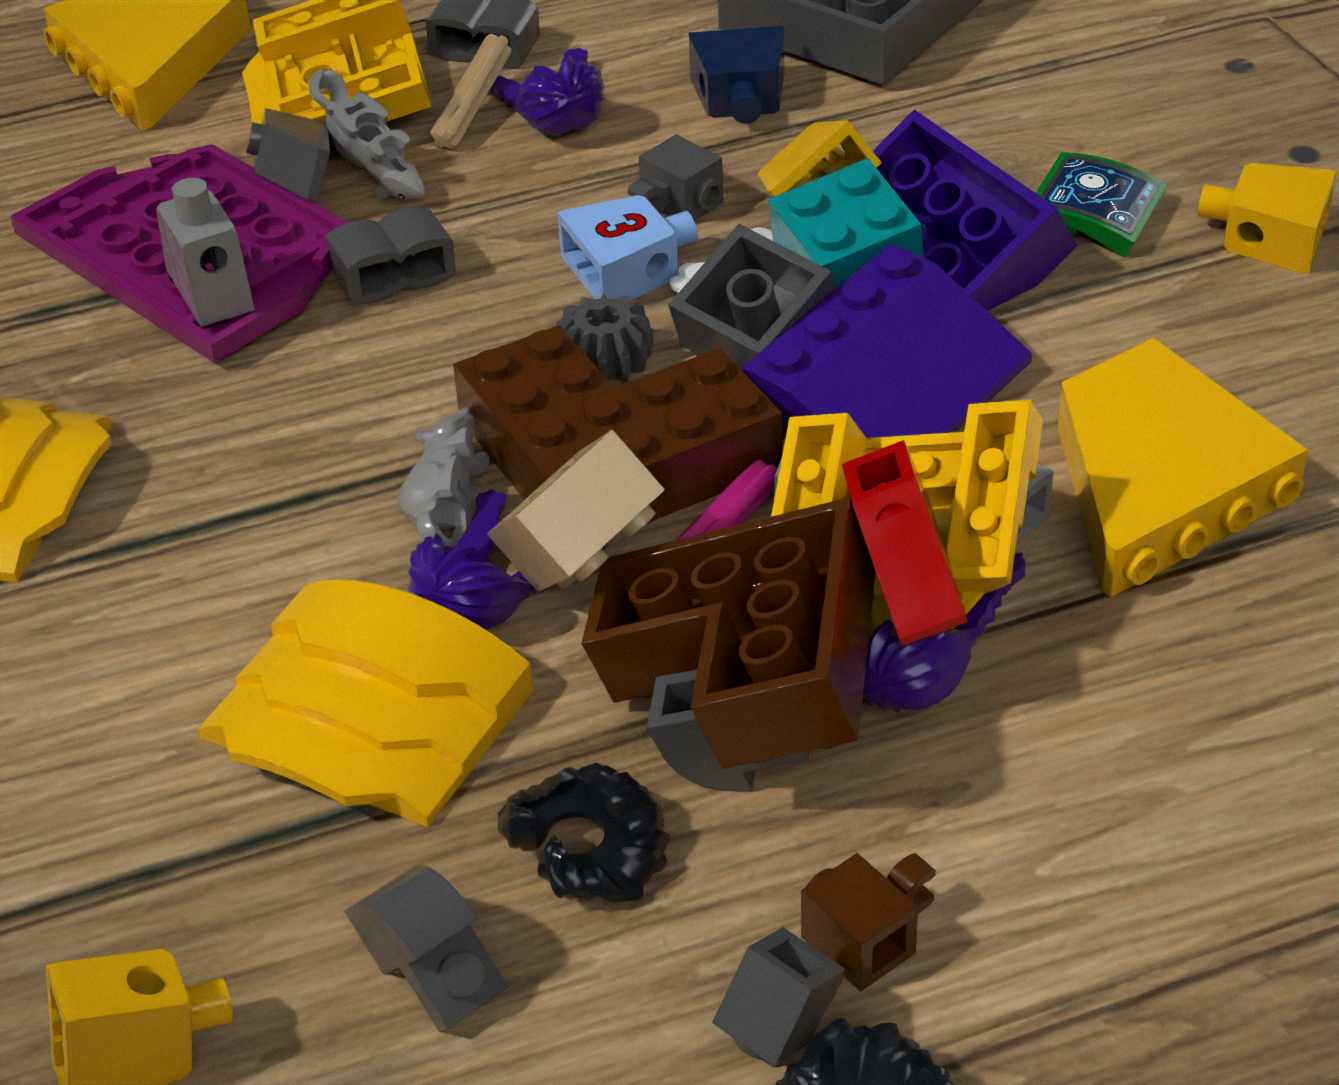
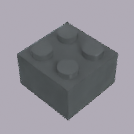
M738 224L668 306L680 344L698 355L721 348L742 370L746 363L834 291L835 285L832 271Z

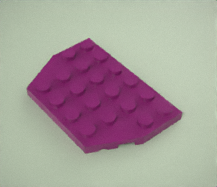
M213 144L188 149L179 154H165L149 158L151 167L117 174L115 166L98 169L10 216L15 234L213 363H217L223 358L232 355L238 349L268 331L277 328L280 324L304 310L331 270L326 235L337 227L348 223L316 203L306 200L254 173L253 167ZM186 178L204 180L208 191H212L233 223L237 232L255 308L254 311L204 327H200L167 272L156 208L160 203L174 199L172 193L173 185ZM212 263L201 266L206 271H214Z

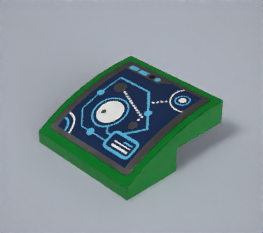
M1061 152L1036 191V194L1058 208L1072 236H1074L1078 229L1121 256L1126 257L1168 184L1150 174L1114 160L1081 153Z

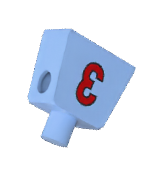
M639 195L557 212L561 258L594 299H600L605 293L608 299L615 300L621 296H627L628 300L631 301L670 283V279L678 275L677 248L697 241V228L688 211L663 218L646 197Z

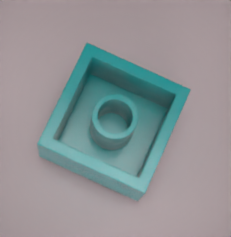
M869 158L768 199L773 241L832 271L835 289L890 243L924 258L921 223Z

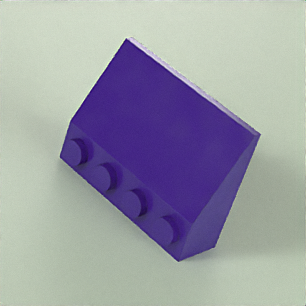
M915 109L873 150L882 162L877 167V170L922 225L924 258L940 266L986 311L1039 285L1078 246L1057 207Z
M890 243L742 367V371L782 412L783 440L786 439L790 417L848 413L866 438L956 432L966 423L968 404L988 403L1032 362V353L940 266Z

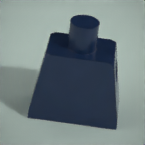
M783 26L688 33L690 79L708 116L713 118L733 117L739 123L748 124L756 121L761 114H774L780 111L784 81Z

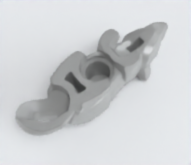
M317 70L309 79V92L313 100L325 108L328 135L338 153L351 163L367 170L377 180L378 185L374 190V195L378 199L384 200L391 196L401 200L424 198L425 188L423 182L418 176L415 166L407 163L404 156V148L408 147L410 142L409 135L399 129L389 130L386 125L389 112L373 98L363 92L356 93L353 99L348 98L347 88L341 75L333 70ZM321 89H326L329 92L330 101L322 94Z
M464 407L453 415L439 420L432 429H422L415 432V439L423 443L424 451L421 459L410 471L398 492V503L404 515L416 526L422 538L425 539V537L434 536L437 533L442 538V544L451 547L459 545V540L469 531L472 517L477 511L475 500L478 494L481 493L479 485L471 486V478L485 472L490 462L487 452L475 454L472 449L475 417L469 407ZM455 527L454 533L450 539H448L442 532V530H448Z

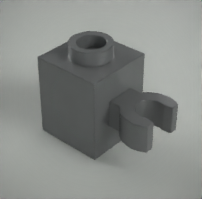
M676 134L639 156L640 179L632 183L627 189L630 196L639 195L646 197L660 215L664 213L671 216L688 211L695 221L724 203L722 157Z
M782 927L747 948L712 1023L733 1037L735 1044L741 1051L753 1058L765 1060L775 1067L810 1043L828 1004L832 1002L845 976L846 969Z

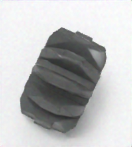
M604 293L600 299L591 300L581 297L579 306L570 305L564 307L563 317L556 322L557 326H561L608 380L616 378L623 382H628L630 372L639 373L645 371L646 360L651 357V348L654 346L653 329L650 328V321L645 315L643 305L630 304L627 296H621L615 300L608 299Z

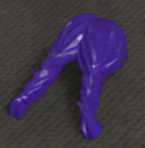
M581 48L569 49L564 53L559 72L545 66H535L532 73L525 77L521 85L514 80L497 76L489 90L500 101H506L508 107L513 106L514 111H518L533 128H537L538 131L555 136L566 135L571 130L579 131L582 128L589 127L600 116L601 101L605 99L603 94L605 87L601 71L596 68L595 64L588 63V51Z
M493 489L478 494L475 500L477 516L470 523L469 531L459 540L458 546L451 547L442 544V538L437 533L434 536L425 537L423 542L417 544L416 550L412 551L410 556L411 567L408 573L411 580L408 591L456 612L485 630L505 622L514 614L521 602L529 598L531 592H537L520 571L510 576L492 563L486 562L488 556L491 555L494 544L487 533L498 524L499 515L505 507L506 495L504 493H497Z
M1023 552L1015 553L1011 584L984 593L981 599L967 613L968 622L956 626L954 630H948L936 636L926 637L902 646L898 635L890 636V632L894 628V624L891 621L886 620L878 626L868 641L863 697H865L870 706L877 705L884 713L891 709L898 713L901 709L921 710L935 705L948 697L960 683L971 658V648L977 644L976 638L984 634L986 624L995 621V609L1002 606V596L1007 595V592L1012 590L1011 587L1025 577Z

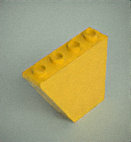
M64 0L44 8L48 27L44 28L43 34L51 53L54 56L59 55L64 59L76 76L81 75L86 79L98 96H104L108 99L121 117L126 116L142 131L152 128L251 31L246 0Z
M1154 337L1061 383L1057 429L1101 590L1109 598L1135 585L1146 583L1155 574L1183 559H1190L1196 556L1205 547L1232 533L1243 531L1250 523L1278 508L1288 507L1300 497L1304 486L1303 475L1308 449Z

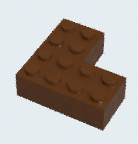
M560 325L547 330L537 331L530 336L495 349L482 351L473 357L453 364L458 409L460 410L464 407L471 408L475 417L474 438L524 500L578 451L610 430H613L665 489L649 504L656 514L647 523L721 494L754 460L761 459L767 465L773 464L778 469L782 459V412L721 348L700 354L695 358L661 371L647 374L640 379L616 388Z
M850 497L608 557L600 566L581 644L613 703L639 697H652L656 677L697 670L690 707L723 769L750 763H762L773 758L820 748H833L843 743L857 741L859 737L876 571Z

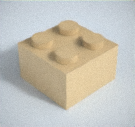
M610 430L578 451L491 529L487 535L537 592L556 583L564 590L576 580L578 582L583 581L608 559L609 555L602 548L605 544L611 547L622 537L628 539L651 520L656 512L649 504L665 489L613 430Z

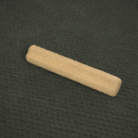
M489 34L485 37L430 132L435 139L434 144L440 149L446 147L452 150L458 146L512 51L507 44L509 40L504 35L497 37Z

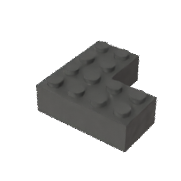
M718 0L719 29L721 30L783 26L785 54H795L818 62L826 68L839 69L859 76L867 82L884 85L983 0Z

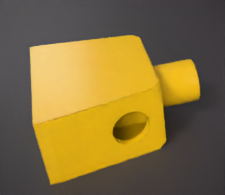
M848 120L815 122L808 126L760 169L757 175L771 195L775 197L867 158L876 168L882 162ZM838 144L841 145L844 152L837 147Z
M1250 163L1244 165L1236 189L1204 184L1199 200L1198 216L1227 222L1224 247L1228 252L1299 273L1309 274L1329 217L1337 171L1321 168Z
M164 949L62 961L46 965L51 1061L59 1085H168L185 1078L192 1071V1033L228 1024L233 1020L231 999L224 979L221 977L185 987L173 954Z

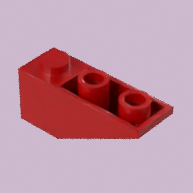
M899 441L841 464L852 505L901 645L905 646L926 637L936 636L945 630L968 622L930 499L905 441Z

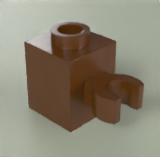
M856 853L834 869L828 868L820 871L801 890V938L813 948L845 968L844 977L860 992L916 954L918 914L934 901V894L923 884L936 876V870L919 855L913 853L900 860L892 868L888 876L885 877L861 855Z

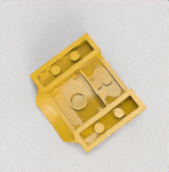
M310 0L252 19L259 52L249 61L242 72L252 122L262 124L265 108L326 122L325 108L313 100L309 92V79L319 69L333 70L341 75L347 88L348 98L353 99L356 93L363 92L380 103L389 112L387 121L432 107L426 78L402 0ZM321 89L322 94L330 101L329 92L326 89Z
M0 396V581L17 583L42 543L41 537L66 523L70 510L84 482L99 459L112 445L110 435L108 434L112 427L110 416L56 410L52 402Z
M1031 399L968 404L964 432L866 438L848 413L790 417L771 517L850 497L841 464L904 440L930 499L965 614L967 615L984 593L1011 584L1018 529H1021L1023 526L1028 482L1036 477L1043 418ZM875 574L869 636H872L875 629L886 620L893 623L877 574ZM895 627L890 632V636L897 635Z
M340 579L320 580L307 583L270 624L273 636L236 676V686L198 728V733L201 739L226 748L232 762L250 765L287 777L330 797L346 807L369 804L429 827L533 692L531 666L529 661L492 633L456 612L432 601L402 590L370 582Z

